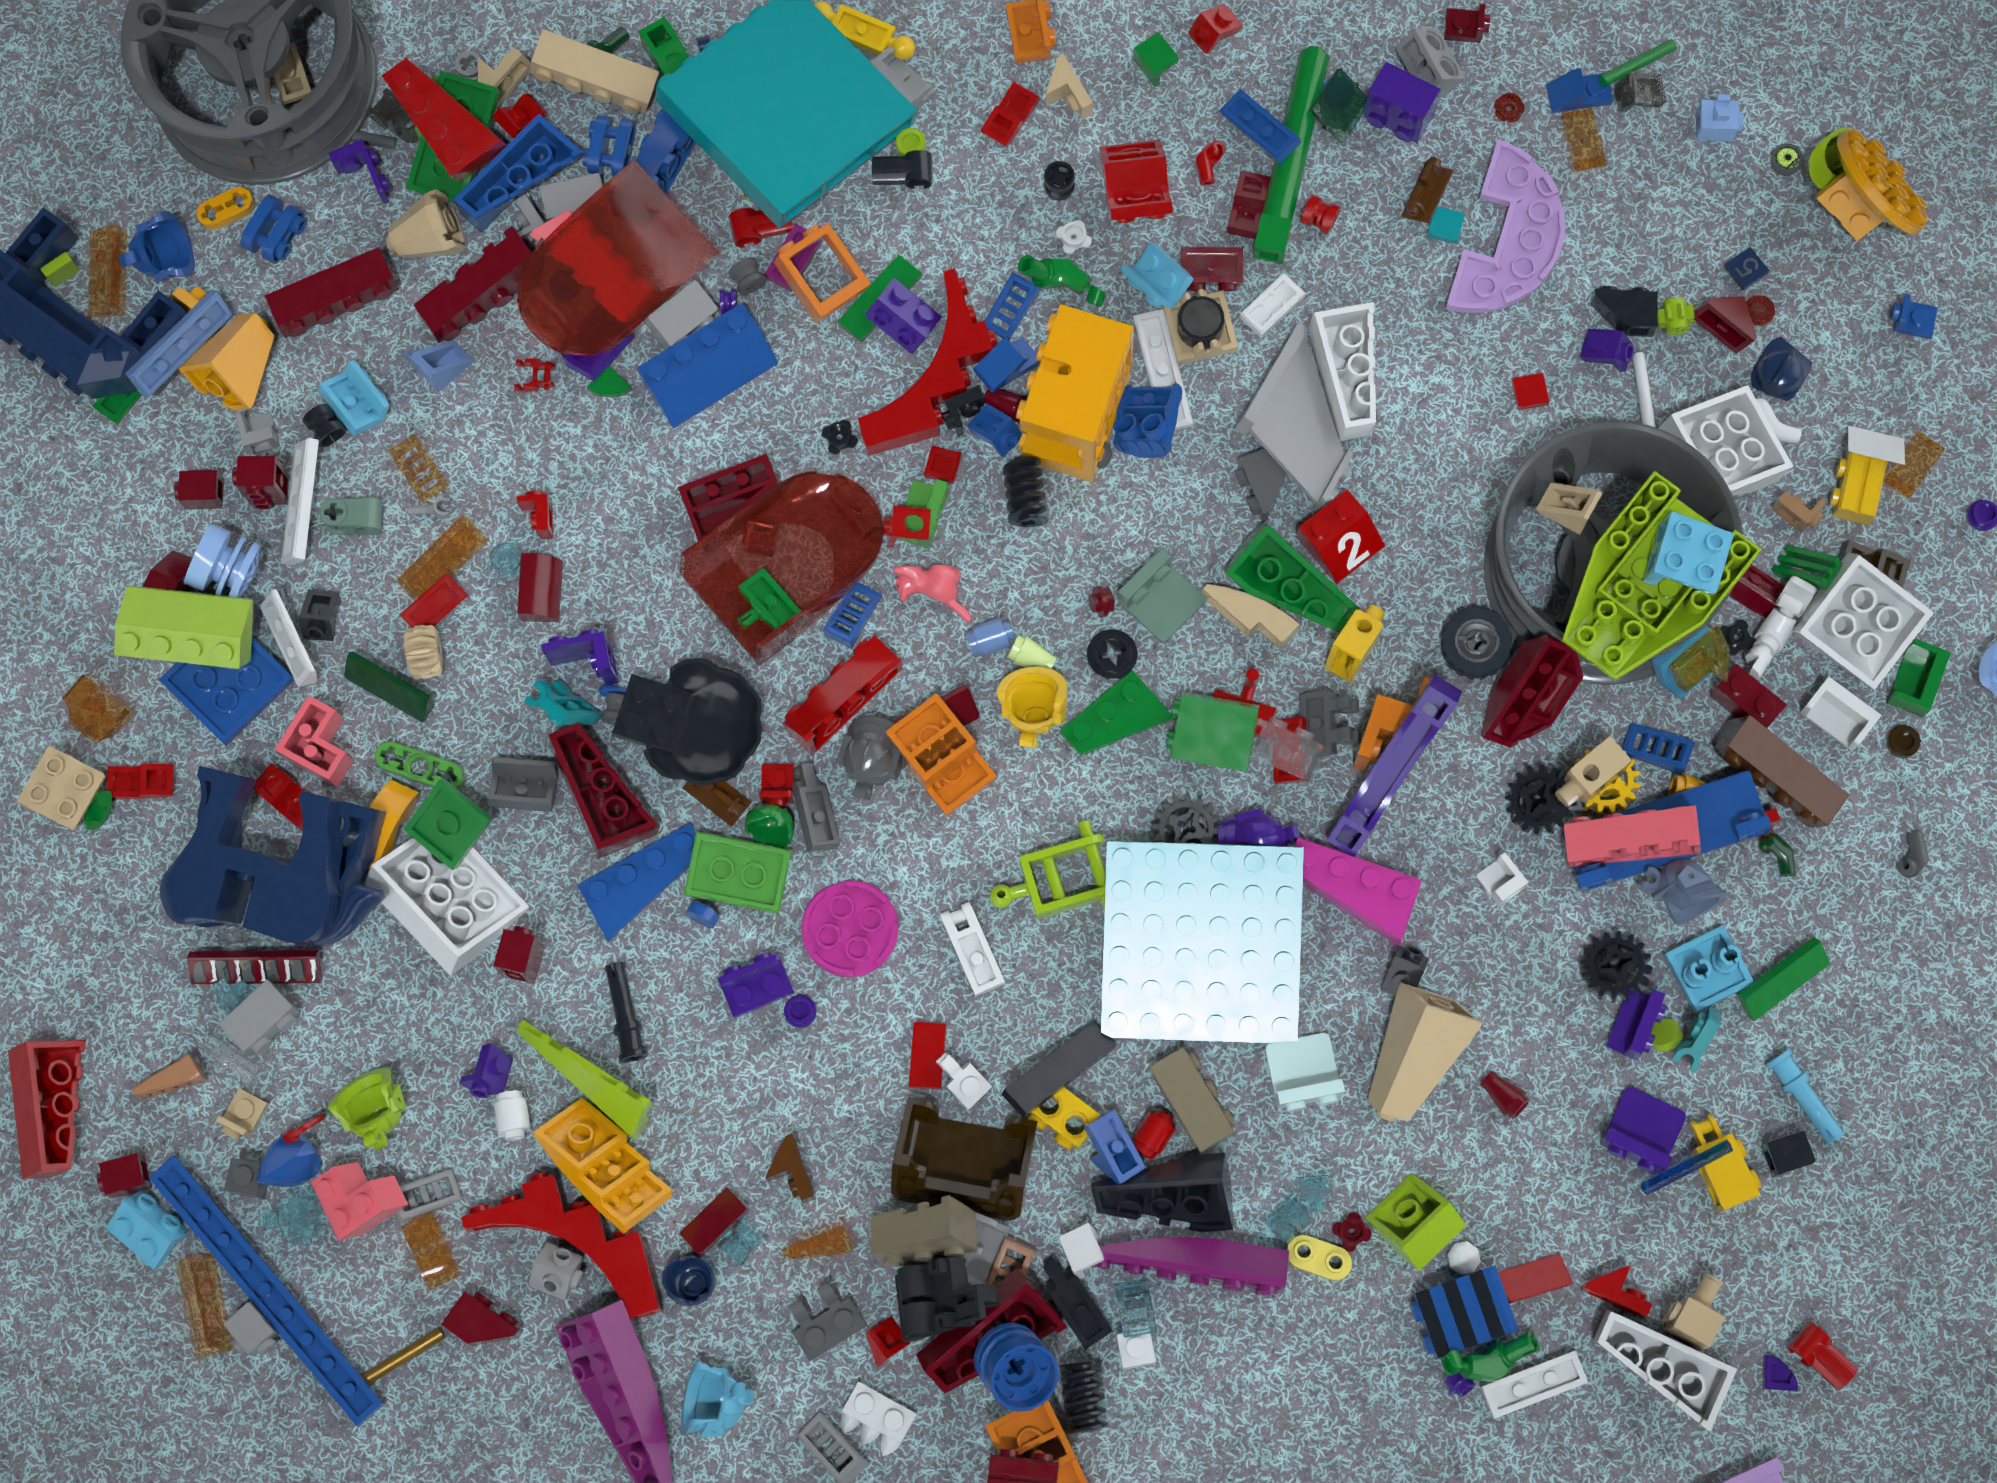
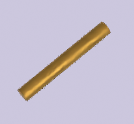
M440 1327L362 1373L361 1376L370 1385L444 1340L445 1336Z

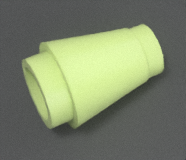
M1020 635L1017 636L1007 658L1013 660L1015 665L1022 667L1038 666L1052 669L1057 658L1030 637L1026 636L1024 638Z

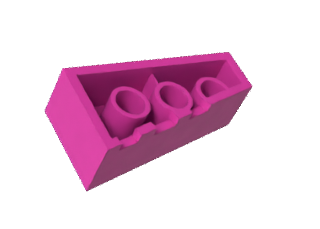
M1297 838L1295 847H1304L1303 886L1398 947L1402 941L1422 880Z

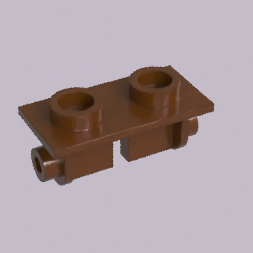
M1430 157L1429 160L1425 161L1424 168L1411 196L1406 201L1405 209L1401 215L1402 218L1430 223L1453 174L1452 169L1440 166L1442 163L1440 159Z
M725 781L706 786L687 782L682 787L683 790L731 827L752 803Z

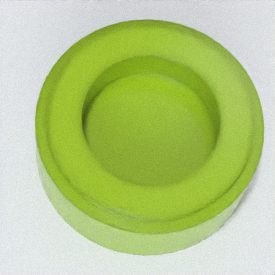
M904 129L896 137V150L900 156H905L907 152L913 150H926L925 136L918 129Z
M1662 1019L1660 1023L1655 1022L1651 1030V1034L1655 1035L1652 1047L1659 1052L1675 1049L1683 1038L1679 1025L1672 1019Z

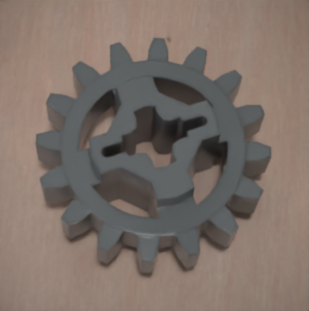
M1190 795L1186 796L1185 802H1180L1179 798L1175 796L1173 797L1172 806L1165 802L1162 804L1164 814L1155 812L1154 819L1159 824L1151 825V831L1159 833V835L1153 837L1152 842H1169L1165 836L1164 828H1166L1167 831L1173 834V843L1218 844V841L1213 837H1218V828L1214 826L1220 822L1219 816H1210L1214 807L1210 805L1204 809L1202 807V798H1199L1196 803H1192ZM1179 811H1188V813L1184 815H1174ZM1200 816L1206 822L1208 833L1200 827L1198 822ZM1192 819L1191 832H1188L1180 841L1181 828L1189 824Z

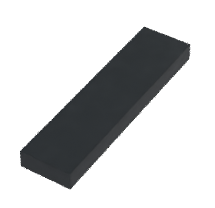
M1094 1021L1006 1087L1001 1095L1025 1118L1113 1051L1117 1043L1110 1036L1101 1033V1026Z

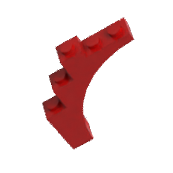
M955 268L943 271L947 294V320L942 341L933 361L920 379L901 397L878 411L858 418L859 428L868 456L940 436L939 425L944 423L939 406L937 405L944 404L945 400L966 392V387L971 386L967 369L963 367L979 363L997 345L993 329L987 330L985 321L977 322L973 306L966 305L964 296L968 295L964 277L958 278Z
M548 1172L532 1175L529 1177L530 1182L521 1184L524 1198H520L519 1194L502 1198L500 1200L501 1205L488 1208V1204L478 1205L468 1209V1215L461 1216L464 1230L468 1232L494 1227H522L546 1232L568 1241L586 1253L605 1273L617 1292L619 1299L623 1300L631 1321L663 1311L642 1234L639 1232L633 1233V1230L629 1229L625 1233L621 1231L614 1233V1239L609 1240L602 1214L588 1200L571 1205V1211L567 1212L559 1180L554 1175L549 1176Z

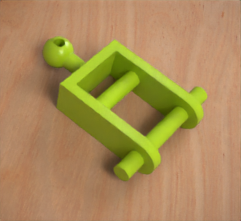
M1086 820L1077 824L1081 835L1080 839L1019 856V863L1025 879L1024 883L1012 887L1006 885L995 886L989 895L991 903L995 907L1006 908L1014 899L1029 896L1037 920L1098 901L1102 902L1105 912L1106 871L1098 847L1105 843L1103 835H1094L1090 820ZM1086 851L1097 889L1066 897L1055 860ZM1039 864L1043 865L1054 900L1043 905L1031 871L1032 866Z

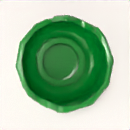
M765 804L759 805L747 813L744 825L745 834L748 835L750 832L754 843L784 848L791 844L793 820L785 809L776 805Z

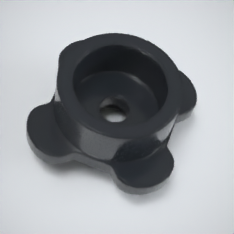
M841 420L823 428L822 437L827 439L829 444L828 451L831 454L837 455L845 448L856 447L858 441L851 433V423L849 421ZM838 435L843 436L841 440L837 439Z
M1738 620L1735 625L1730 627L1722 626L1718 631V636L1722 639L1728 655L1735 656L1745 648L1750 650L1753 647L1755 638L1750 636L1747 630L1748 623L1744 620ZM1735 635H1738V636L1740 637V639H1739V640H1735V639H1734V636H1735Z

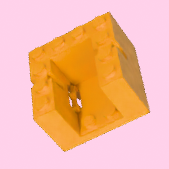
M1060 304L1057 314L1052 313L1050 315L1046 332H1049L1047 343L1041 342L1036 360L1041 362L1037 372L1031 371L1026 389L1030 390L1027 401L1021 400L1016 418L1020 419V430L1023 431L1018 445V450L1022 451V458H1039L1041 464L1038 466L1094 483L1098 471L1097 464L1101 461L1105 449L1103 447L1105 441L1108 442L1119 402L1132 371L1134 326Z

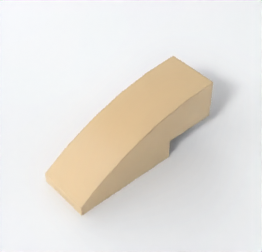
M1207 584L1203 588L1202 595L1206 597V601L1248 638L1258 630L1281 650L1298 633L1299 623L1262 599L1222 586Z

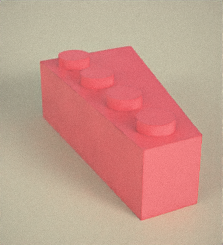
M1696 805L1658 811L1643 810L1630 815L1613 813L1604 815L1602 819L1590 820V817H1575L1570 819L1571 823L1564 824L1569 867L1701 854Z

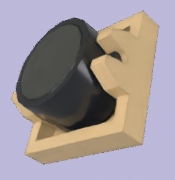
M1200 289L1193 296L1187 292L1183 294L1174 309L1163 306L1178 365L1238 352V344L1223 290L1207 294V291Z

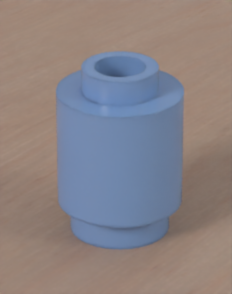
M1001 617L973 626V630L966 632L973 656L981 654L983 657L1011 647L1009 641L1015 639L1009 621L1002 622Z

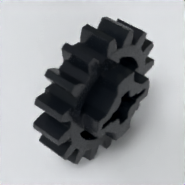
M1545 765L1540 766L1539 772H1536L1531 766L1527 767V776H1523L1518 772L1516 774L1519 780L1518 784H1508L1514 790L1513 794L1505 795V799L1512 802V805L1506 808V812L1516 814L1512 822L1515 825L1524 822L1522 830L1526 833L1534 827V833L1537 836H1541L1543 829H1546L1551 835L1554 834V826L1556 824L1564 829L1565 823L1562 819L1564 817L1573 818L1574 815L1568 809L1569 807L1577 806L1576 801L1569 807H1566L1562 802L1560 804L1556 800V786L1560 789L1566 784L1564 781L1565 776L1558 779L1560 771L1553 768L1548 773ZM1541 780L1539 785L1527 787L1530 783ZM1537 796L1547 799V803L1545 805H1538L1535 802V798ZM1521 797L1525 799L1527 806L1525 815L1520 805ZM1551 813L1555 814L1552 818L1541 821L1543 816Z
M1617 931L1615 938H1610V935L1604 932L1602 942L1596 938L1592 939L1593 950L1590 948L1584 949L1583 954L1588 959L1581 960L1580 967L1588 970L1582 973L1581 978L1582 981L1591 980L1588 990L1591 992L1598 989V999L1602 1000L1607 994L1611 995L1612 1003L1616 1002L1617 996H1622L1625 1002H1629L1630 992L1640 996L1641 989L1639 985H1649V979L1644 975L1652 974L1653 967L1645 964L1651 960V954L1641 953L1645 948V944L1643 942L1637 945L1633 944V934L1629 935L1625 940L1622 939L1621 931ZM1618 947L1626 949L1631 953L1626 954L1618 950ZM1604 951L1605 957L1603 961L1598 962L1594 966L1597 956ZM1616 961L1618 966H1622L1621 972H1616L1614 968H1611V962ZM1639 968L1637 976L1629 983L1628 976L1630 972H1634ZM1602 980L1613 983L1615 987L1603 983Z

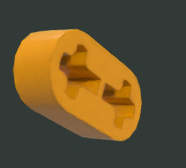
M235 187L201 203L196 214L204 228L217 230L249 215L254 209L255 202L247 189ZM237 197H241L244 200L243 207L239 208L236 205L235 199ZM212 209L216 213V219L213 221L207 218L208 211Z

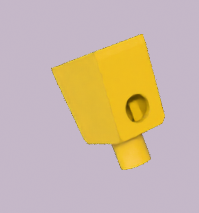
M1368 605L1365 612L1356 609L1333 643L1324 668L1352 684L1383 630L1384 625L1381 622L1385 616L1383 610L1375 605Z

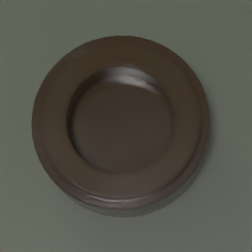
M1901 725L1895 727L1888 734L1886 744L1892 755L1905 759L1913 756L1919 750L1921 739L1914 728Z

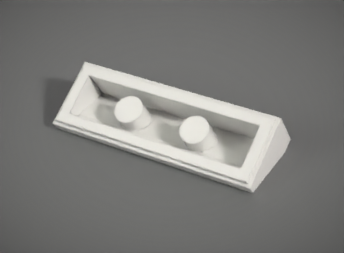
M277 589L272 590L260 605V608L298 687L314 684L318 681L315 669Z

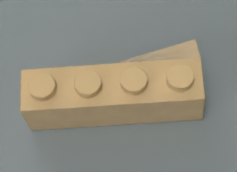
M542 29L529 73L534 74L540 81H553L562 84L568 91L587 93L601 103L608 104L611 102L620 105L623 110L632 114L646 113L659 75L657 70Z

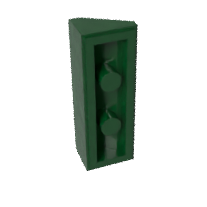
M349 651L344 673L347 680L422 723L427 719L435 706V702L430 695L357 653Z

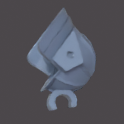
M1692 860L1673 861L1663 867L1660 872L1654 867H1648L1644 876L1650 877L1653 883L1643 881L1639 888L1644 893H1652L1656 890L1657 894L1654 897V901H1663L1672 921L1677 925L1710 912L1728 897V894L1721 887L1711 881L1710 876L1706 874L1704 869Z

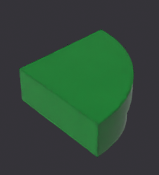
M610 366L587 386L591 393L599 397H621L631 391V387Z
M101 791L95 795L84 814L86 830L98 829L107 820L112 805L111 791Z

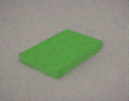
M696 831L684 896L779 914L792 850Z

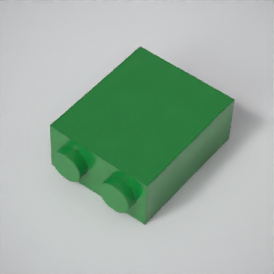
M1183 692L1181 699L1175 698L1172 710V718H1177L1175 731L1170 730L1167 739L1166 749L1172 750L1170 758L1247 772L1260 705Z

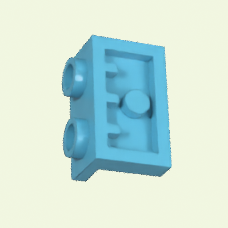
M1152 242L1149 243L1134 267L1123 264L1120 268L1128 277L1126 282L1133 288L1143 291L1146 294L1144 299L1157 308L1163 305L1174 309L1194 279L1158 244Z

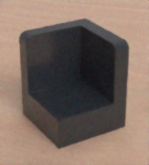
M1805 1131L1768 1142L1761 1146L1772 1178L1811 1165L1816 1161Z

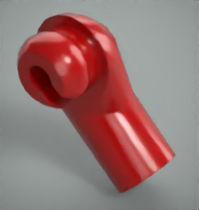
M1220 141L1208 143L1196 157V167L1201 186L1215 183L1212 168L1225 153V146Z

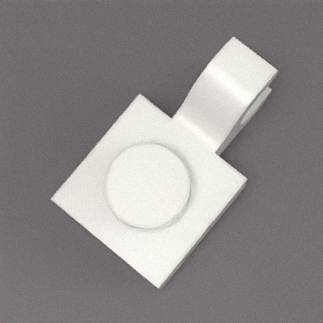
M946 1053L936 1061L951 1077L945 1086L967 1109H970L992 1087L969 1062L961 1068Z

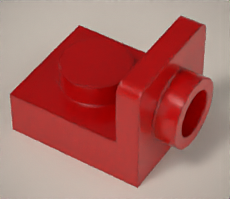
M525 93L522 94L514 106L498 108L492 118L512 138H515L538 114L544 118L547 113L530 94Z
M528 491L523 496H517V504L521 511L535 510L530 513L532 530H536L541 539L554 538L553 505L548 494H544L541 491Z
M762 764L761 791L759 792L762 804H772L783 809L786 808V804H794L792 783H794V764Z

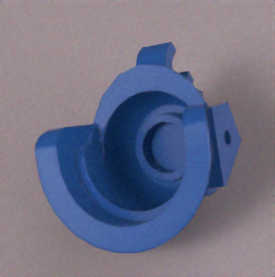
M161 211L155 217H152L150 221L135 225L137 232L128 245L129 252L118 256L122 268L134 265L139 272L154 277L156 282L176 276H189L195 269L193 248L188 232L181 221L169 211Z

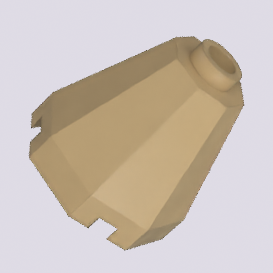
M437 189L425 193L388 227L386 243L393 254L397 253L401 258L448 256L465 251V246L461 244L465 242L461 223L454 207L447 209L444 203L449 201L446 194Z

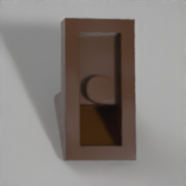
M790 1134L785 1136L765 1179L769 1182L792 1173L793 1178L788 1179L794 1198L800 1197L803 1204L816 1200L795 1138Z

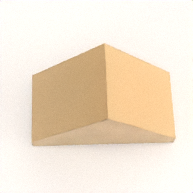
M1550 483L1536 510L1545 517L1580 535L1596 508L1602 493L1597 489Z

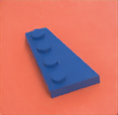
M691 823L577 885L608 942L622 928L634 920L647 905L659 897L673 881L677 880L689 869L696 836Z

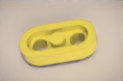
M1300 1235L1292 1239L1287 1247V1250H1289L1288 1261L1297 1269L1332 1281L1345 1278L1351 1271V1256L1345 1249L1307 1235ZM1300 1246H1306L1310 1250V1255L1307 1258H1302L1298 1255L1297 1250ZM1332 1257H1337L1341 1260L1342 1265L1339 1269H1333L1330 1266L1329 1260Z

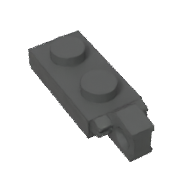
M801 763L794 768L792 789L807 852L836 849L840 846V840L826 784L822 785L819 779L816 780L812 763Z

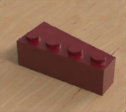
M579 723L548 734L549 746L598 859L658 834L657 823L644 810L640 801L630 792L619 774L606 761L601 751Z

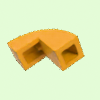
M390 780L378 793L369 808L385 811L386 815L374 861L368 868H371L372 864L393 851L399 826L412 815L419 792Z

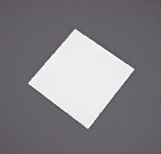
M1848 426L1849 452L1905 465L1903 438Z

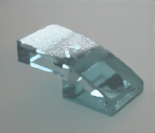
M1147 1278L1114 1283L1124 1338L1156 1333L1157 1328Z

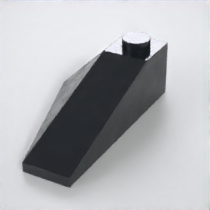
M1225 1153L1191 1155L1143 1169L1121 1184H1117L1111 1178L1091 1184L1097 1213L1133 1220L1139 1219L1142 1214L1160 1218L1159 1224L1170 1226L1171 1219L1190 1223L1189 1230L1197 1232L1233 1230L1234 1227L1231 1176Z

